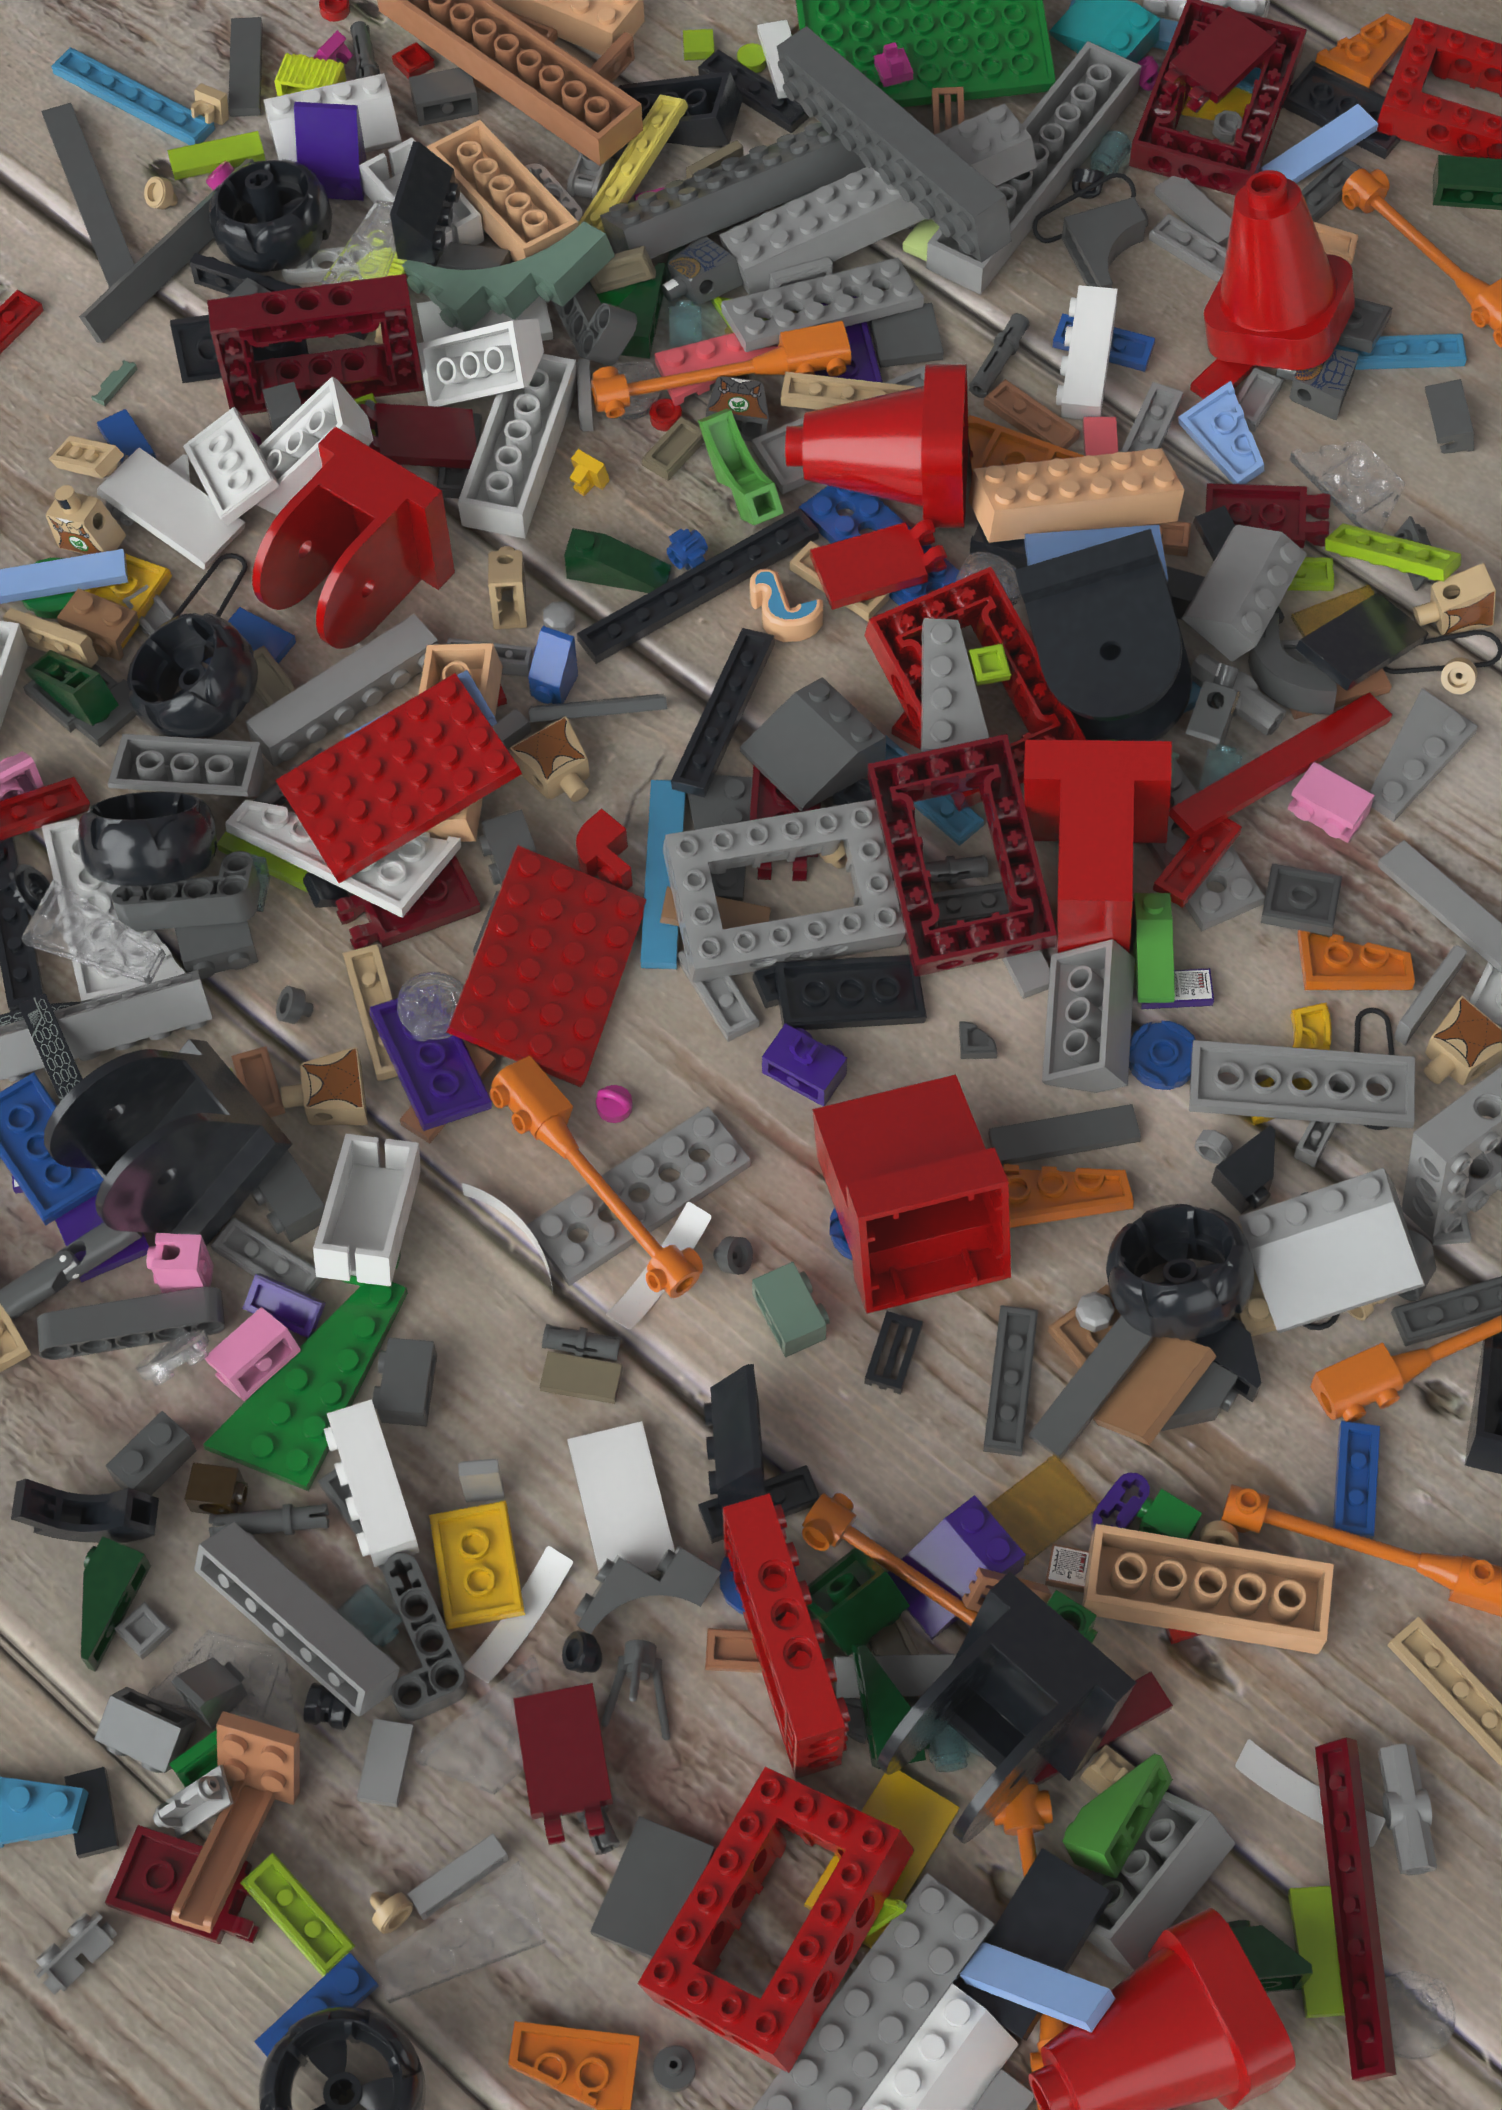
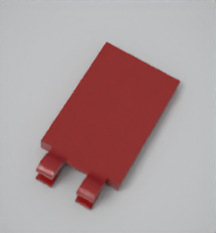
M922 520L910 530L906 522L810 549V558L831 609H837L928 582V573L946 569L947 566L944 559L947 558V554L943 545L934 546L926 553H924L921 547L935 543L933 532H936L932 520Z

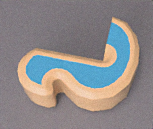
M760 569L752 574L750 578V602L754 609L762 606V624L767 634L774 635V639L782 642H796L808 639L819 631L823 625V600L818 599L801 603L796 607L790 608L778 572L771 569Z

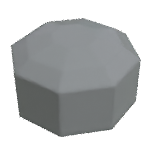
M1224 110L1215 115L1212 133L1220 141L1232 143L1235 139L1237 128L1241 129L1243 119L1237 112Z
M552 602L543 610L544 626L568 634L575 628V609L567 602Z
M1203 1130L1196 1140L1195 1149L1202 1158L1214 1164H1220L1230 1156L1233 1145L1222 1133L1216 1130Z
M1095 1291L1081 1297L1075 1315L1080 1327L1097 1332L1108 1328L1114 1314V1308L1109 1297Z

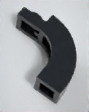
M23 1479L16 1482L11 1520L33 1526V1533L56 1539L99 1543L103 1536L118 1543L131 1542L155 1536L159 1498L131 1488H125L108 1494H77L62 1491L29 1479Z

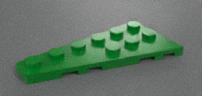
M392 1282L391 1286L376 1284L360 1286L300 1346L301 1351L255 1391L203 1444L204 1449L309 1492L330 1450L323 1430L331 1427L327 1413L352 1406L408 1294L407 1288Z

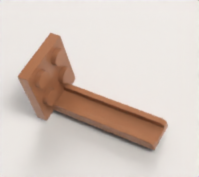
M225 1711L222 1712L216 1724L217 1766L223 1765L228 1785L232 1786L230 1792L233 1804L219 1813L171 1913V1921L208 1933L212 1932L274 1800L294 1805L300 1793V1734Z

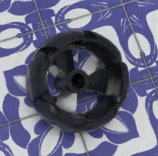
M282 159V161H257L233 171L223 184L215 189L209 204V222L219 249L234 265L241 266L251 272L266 273L283 269L289 270L311 259L320 249L322 241L327 240L330 235L332 209L325 187L308 167L287 159ZM253 218H257L258 223H248Z
M189 613L176 616L159 626L135 653L127 675V683L130 688L128 693L129 701L136 715L159 736L210 739L227 729L235 721L246 704L250 702L258 679V665L253 656L254 651L249 641L230 622L212 613H205L204 615ZM212 657L208 668L205 669L201 665L202 662ZM178 686H180L182 690L175 694Z
M140 792L102 800L92 805L87 813L82 815L78 827L80 857L86 871L93 878L114 885L152 886L178 882L194 877L209 867L217 849L215 819L210 807L200 798L178 792Z
M1171 1204L1146 1211L1142 1217L1133 1223H1128L1117 1233L1111 1243L1106 1262L1109 1291L1116 1309L1134 1329L1156 1338H1179L1185 1341L1202 1338L1218 1332L1229 1323L1235 1313L1240 1314L1243 1312L1250 1300L1254 1286L1253 1259L1247 1239L1240 1227L1232 1219L1212 1208L1206 1210L1187 1204ZM1189 1259L1205 1260L1215 1264L1197 1268L1196 1264ZM1168 1262L1163 1268V1282L1156 1284L1140 1278L1142 1275L1149 1273L1154 1267Z
M334 2006L308 2014L289 2027L288 2032L275 2043L261 2073L259 2084L260 2110H293L291 2098L293 2082L300 2066L305 2067L308 2063L307 2057L328 2078L323 2088L325 2104L313 2110H424L426 2085L423 2067L418 2054L408 2037L395 2023L382 2014L370 2009ZM346 2040L356 2044L363 2042L377 2050L387 2061L393 2077L373 2080L362 2085L356 2076L345 2072L347 2062ZM351 2089L354 2094L353 2099L348 2104L342 2105L338 2100L339 2096L342 2093L347 2096L346 2090Z

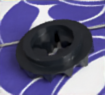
M21 864L9 873L11 879L9 887L14 891L15 895L13 898L19 900L22 909L27 908L32 917L38 915L41 918L54 911L55 896L52 886L40 871L30 865Z

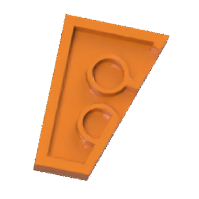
M1385 14L1362 27L1360 33L1350 39L1345 37L1339 40L1337 46L1328 51L1325 48L1318 52L1315 62L1369 88L1406 43L1412 25L1392 15Z
M1298 930L1304 990H1413L1415 978L1410 952L1369 942L1362 946L1343 941L1344 936L1333 933L1332 936L1326 937Z
M515 2021L508 2065L510 2068L595 2110H631L640 2036Z

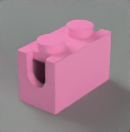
M1313 762L1293 789L1291 796L1294 798L1288 805V810L1293 812L1299 819L1309 821L1322 828L1329 836L1340 838L1349 843L1368 816L1375 795Z
M156 1233V1246H149L147 1251V1268L152 1270L154 1283L159 1285L162 1294L200 1287H211L214 1265L202 1235Z
M261 1307L204 1358L217 1371L215 1374L217 1378L245 1401L293 1359L301 1349L288 1328Z

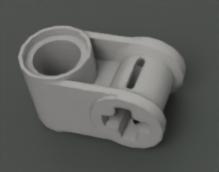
M580 152L568 178L567 192L572 198L578 195L593 200L610 173L609 159L599 166Z

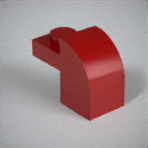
M602 808L582 825L577 834L576 849L579 869L581 872L593 877L598 874L600 880L627 891L633 886L632 869L618 857L628 847L627 831L625 827Z

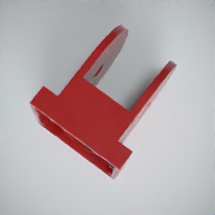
M335 426L318 443L323 467L285 505L267 530L254 562L252 585L255 596L260 602L272 609L282 610L302 601L328 576L317 606L316 628L319 637L325 643L336 649H345L358 644L369 636L421 580L439 590L455 573L442 490Z

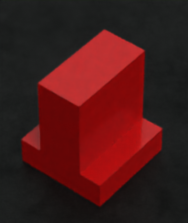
M1025 740L1024 805L1033 840L1059 842L1058 953L1113 939L1130 954L1133 843H1167L1172 775V741Z
M956 1074L812 1109L817 1159L852 1254L854 1280L866 1314L1011 1278L1009 1181L995 1147L986 1149Z

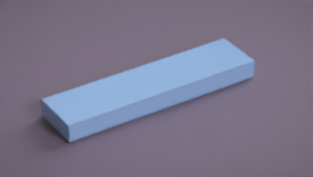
M1357 104L1262 166L1260 172L1266 170L1278 171L1284 174L1287 179L1297 184L1377 131L1378 123Z
M118 549L0 569V604L74 592L78 588L86 590L128 583L124 550Z
M985 1942L981 1944L960 1973L965 1984L1089 2032L1094 2030L1116 1999L1109 1988Z

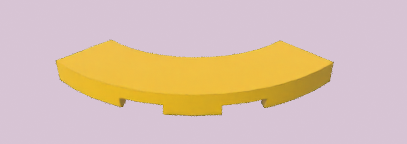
M1327 1003L1292 1010L1290 1015L1294 1032L1292 1047L1330 1050L1332 1026ZM1271 1077L1258 1083L1261 1087L1266 1088L1275 1084ZM1296 1078L1292 1081L1293 1085L1299 1090H1308L1312 1087V1084L1305 1078ZM1251 1116L1254 1125L1275 1119Z

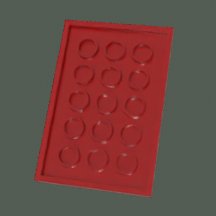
M454 673L277 778L275 781L337 882L341 883L520 776L522 772L463 683Z
M517 845L446 1033L514 1061L531 1056L546 1074L581 1088L585 1083L638 932L647 899Z

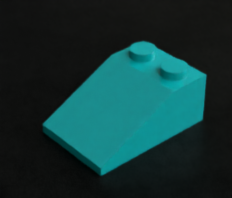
M1076 0L1050 29L1049 35L1077 54L1089 41L1137 63L1143 59L1159 40L1160 18L1136 2L1129 0Z

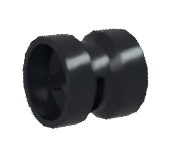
M312 1683L305 1701L304 1722L313 1725L328 1722L331 1728L344 1731L348 1726L352 1711L322 1684Z

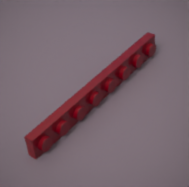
M1346 1737L1316 1746L1315 1752L1352 2080L1365 2082L1396 2075L1358 1744L1357 1740Z

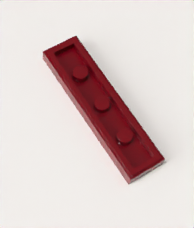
M1152 1672L1135 1680L1137 1682L1094 1753L1101 1750L1105 1745L1112 1744L1172 1709V1703ZM1048 1764L1031 1782L1032 1784L1040 1785L1058 1775L1059 1772L1051 1764Z

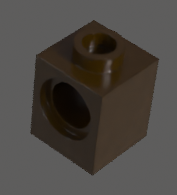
M193 1462L184 1498L190 1511L215 1515L238 1513L239 1505H245L248 1495V1483L244 1481L239 1468Z

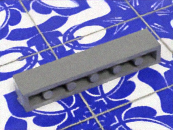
M415 614L411 615L248 719L246 724L251 741L260 742L263 755L274 767L283 761L292 759L297 752L309 744L320 741L326 733L339 725L348 723L354 715L368 706L376 705L382 697L395 689L404 687L410 679L423 671L427 645H439L438 639Z
M199 970L53 1011L73 1058H79L81 1061L94 1059L101 1055L100 1051L115 1047V1050L131 1048L136 1045V1041L148 1037L151 1040L166 1038L171 1035V1031L185 1027L186 1030H194L206 1025V1021L212 1019L211 1009ZM25 1020L0 1026V1080L8 1078L9 1081H18L30 1075L31 1071L44 1068L46 1071Z
M233 1522L199 1544L194 1570L358 1717L362 1716L391 1695L392 1686L397 1680L400 1669L394 1660L371 1643L361 1630L354 1628L346 1621L334 1606L327 1604L305 1581L296 1577L284 1566L278 1557L271 1555L263 1548L252 1534L245 1532Z

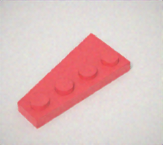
M731 333L654 353L655 363L661 377L748 361L753 357L778 348V344L745 352L735 334ZM716 380L667 389L674 406L684 403V398L693 393L699 396L709 391L710 385L714 384Z

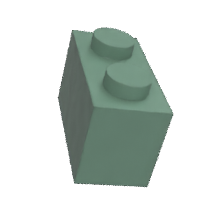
M794 1262L752 1280V1295L785 1358L825 1340L826 1325L830 1323L824 1306L821 1303L815 1304L810 1295L813 1292V1288L807 1274L804 1271L799 1273Z

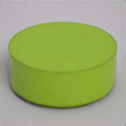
M750 43L739 48L737 62L755 73H759L766 68L767 62L761 45Z

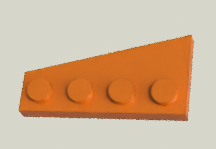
M1004 1164L1003 1169L1009 1181L1010 1228L1133 1209L1134 1199L1126 1170L1077 1168L1075 1172L1059 1171L1057 1167L1042 1166L1041 1170L1019 1169V1165Z

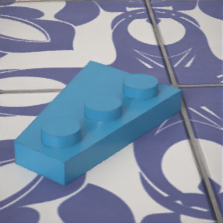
M0 1777V1848L4 1847V1844L24 1840L33 1842L78 1833L89 1792L78 1787Z

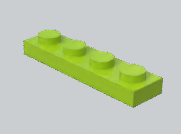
M1344 523L1325 538L1326 551L1338 553L1343 557H1353L1368 561L1373 565H1383L1398 569V571L1425 576L1433 581L1444 582L1461 566L1460 553Z

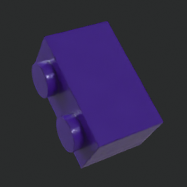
M784 1024L762 1056V1073L817 1104L825 1106L847 1074V1057L837 1047L824 1045L816 1041L806 1030Z

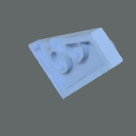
M1231 381L1178 417L1179 425L1232 484H1247L1265 471L1264 462L1252 432L1248 428L1244 412L1238 403Z

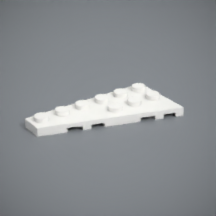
M245 800L225 822L226 832L402 918L461 848V838L448 836L447 840L432 838L429 832H424L343 882L338 883L297 815L293 812H288L287 807Z
M75 818L43 825V835L81 1002L84 1003L184 974L185 971L182 967H179L166 944L162 943L154 930L126 931L121 927L111 898L113 891L121 885L97 880L86 871L80 857L79 821Z

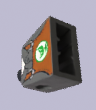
M748 374L735 377H718L705 417L728 408L732 410L744 441L752 442V439L766 434L769 415L764 384L760 381L749 380Z

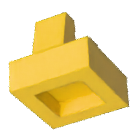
M580 449L571 457L574 471L569 478L570 481L575 483L573 486L574 491L585 496L594 485L603 490L610 481L605 464Z

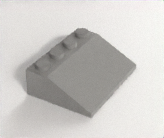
M1384 1168L1239 1216L1243 1234L1248 1241L1249 1249L1252 1253L1253 1266L1278 1333L1425 1286L1395 1185Z

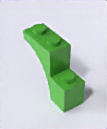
M727 408L698 420L717 482L731 488L740 518L755 526L783 514L784 511L775 483L762 472L751 456L740 434L732 410Z

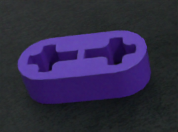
M1138 1473L1123 1474L1095 1508L1091 1519L1092 1531H1094L1096 1524L1102 1525L1103 1518L1101 1515L1108 1518L1114 1510L1120 1512L1115 1525L1119 1528L1128 1529L1150 1494L1148 1481ZM1134 1485L1137 1486L1140 1498L1132 1496L1126 1504L1121 1502L1126 1491L1124 1487L1130 1489Z

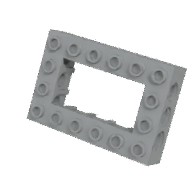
M875 800L665 835L663 854L691 983L755 972L775 966V962L823 960L900 946L906 931ZM843 840L847 856L846 872L851 873L855 891L853 897L855 907L728 929L722 928L710 873L722 874L726 872V869L749 865L757 868L760 867L761 863L787 859V862H792L795 860V857L821 853V856L833 854Z
M1502 1066L1413 1133L1402 1211L1431 1239L1439 1232L1449 1233L1454 1230L1461 1222V1215L1463 1213H1468L1471 1210L1473 1212L1479 1211L1487 1203L1489 1196L1497 1190L1502 1191V1157L1497 1155L1502 1154ZM1483 1116H1490L1492 1119L1484 1118ZM1475 1174L1481 1176L1482 1178H1474L1470 1175Z

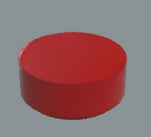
M349 0L319 1L320 13L328 21H341L350 13Z
M668 398L655 401L649 411L652 426L660 431H668L682 416L681 406H674L672 399Z

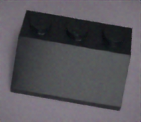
M415 141L412 143L393 202L390 219L397 259L435 264L438 252L444 250L445 229L452 224L453 203H458L461 188L460 183H456L454 169L423 144Z
M754 1364L741 1367L710 1387L711 1402L704 1403L706 1426L713 1425V1436L706 1437L708 1460H715L716 1471H708L710 1495L718 1494L720 1509L766 1494L759 1400Z

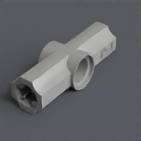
M1206 653L1200 654L1191 665L1192 681L1201 688L1204 680L1213 682L1219 662ZM1239 671L1233 689L1241 691L1233 717L1238 715L1266 736L1268 734L1271 735L1285 718L1286 710L1259 692L1257 683L1252 677ZM1216 693L1213 696V701L1217 708L1222 707L1224 701L1221 693Z
M1395 1744L1386 1748H1380L1378 1759L1385 1789L1382 1801L1383 1813L1387 1828L1392 1830L1400 1874L1420 1875L1435 1871L1437 1864L1430 1832L1432 1808L1427 1790L1422 1789L1415 1746Z

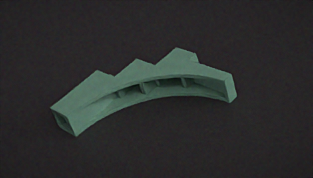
M583 221L571 233L550 247L510 264L485 269L456 270L406 260L402 267L408 277L407 283L409 287L417 294L422 292L429 296L432 302L439 306L441 310L439 315L449 327L453 328L456 326L466 332L475 326L491 309L499 315L503 313L515 320L539 296L547 302L551 300L563 307L615 255L606 233Z

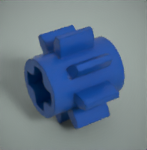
M679 529L668 537L672 544L669 545L666 552L670 561L678 569L685 567L686 570H689L706 561L703 555L708 551V545L704 537L697 530L690 532L689 529L684 531Z

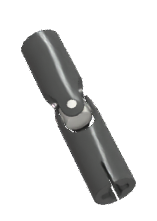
M103 1222L61 1249L52 1258L46 1259L1 1288L0 1304L6 1313L15 1320L60 1291L72 1280H76L140 1239L143 1235L141 1232L116 1231L109 1228ZM86 1251L82 1262L77 1260L74 1254Z

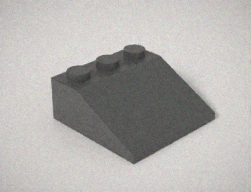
M822 677L796 691L740 746V752L803 812L868 776L869 763L886 760V736Z

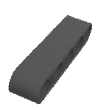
M200 1287L51 1311L37 1317L39 1356L49 1360L212 1335L225 1329L222 1291L216 1287Z

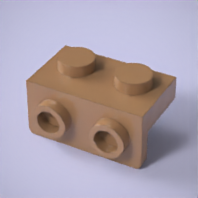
M79 588L57 616L58 623L63 627L85 632L92 639L93 647L98 655L105 658L111 657L118 661L124 656L121 646L122 642L139 620L136 611Z

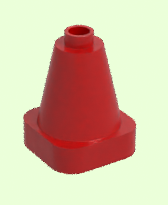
M1274 170L1261 171L1252 175L1246 185L1235 196L1223 274L1204 309L1208 349L1214 357L1226 362L1287 370L1314 368L1324 363L1332 355L1354 310L1353 270L1349 262L1344 258L1326 254L1300 187L1294 181L1287 179L1281 172Z
M926 364L924 386L805 412L803 426L786 427V466L803 467L804 480L923 507V520L931 519L935 528H965L968 471L967 364Z
M1208 1908L1165 1929L1150 1949L1148 1960L1111 1989L1116 1999L1094 2030L1089 2032L1069 2024L1041 2048L1044 2067L1030 2073L1028 2078L1034 2097L1041 2110H1169L1215 2098L1224 2107L1232 2110L1277 2087L1295 2069L1296 2059L1288 2033L1235 1934L1225 1919L1215 1909Z

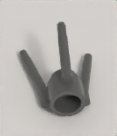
M630 1640L625 1643L624 1656L618 1657L617 1672L605 1706L601 1725L603 1727L609 1725L625 1673L631 1679L629 1695L631 1702H636L640 1680L649 1679L650 1673H652L662 1738L667 1741L670 1739V1731L661 1674L662 1659L656 1658L657 1647L654 1643L645 1640Z

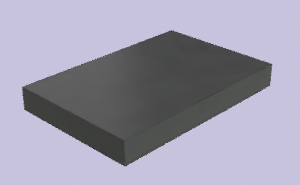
M639 1816L592 1926L591 1934L652 1959L713 1856L715 1847Z

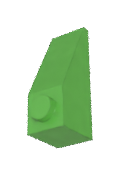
M1134 893L1131 931L1138 1003H1174L1173 918L1170 893Z
M1153 1754L1081 1808L1074 1822L1068 1825L1062 1840L1074 1865L1117 1878L1173 1780L1161 1755Z

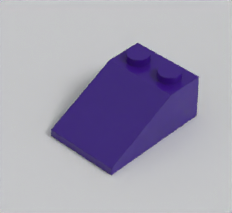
M295 102L294 119L297 162L315 173L321 184L325 187L328 199L364 201L365 193L363 191L359 165L366 162L367 159L358 105Z
M974 1495L945 1517L901 1560L962 1600L965 1593H970L968 1586L971 1581L977 1580L975 1573L979 1567L1007 1574L1010 1571L1016 1575L1023 1570L1026 1554ZM887 1572L910 1606L906 1610L931 1640L959 1619L892 1572ZM981 1594L980 1597L986 1598L987 1595Z

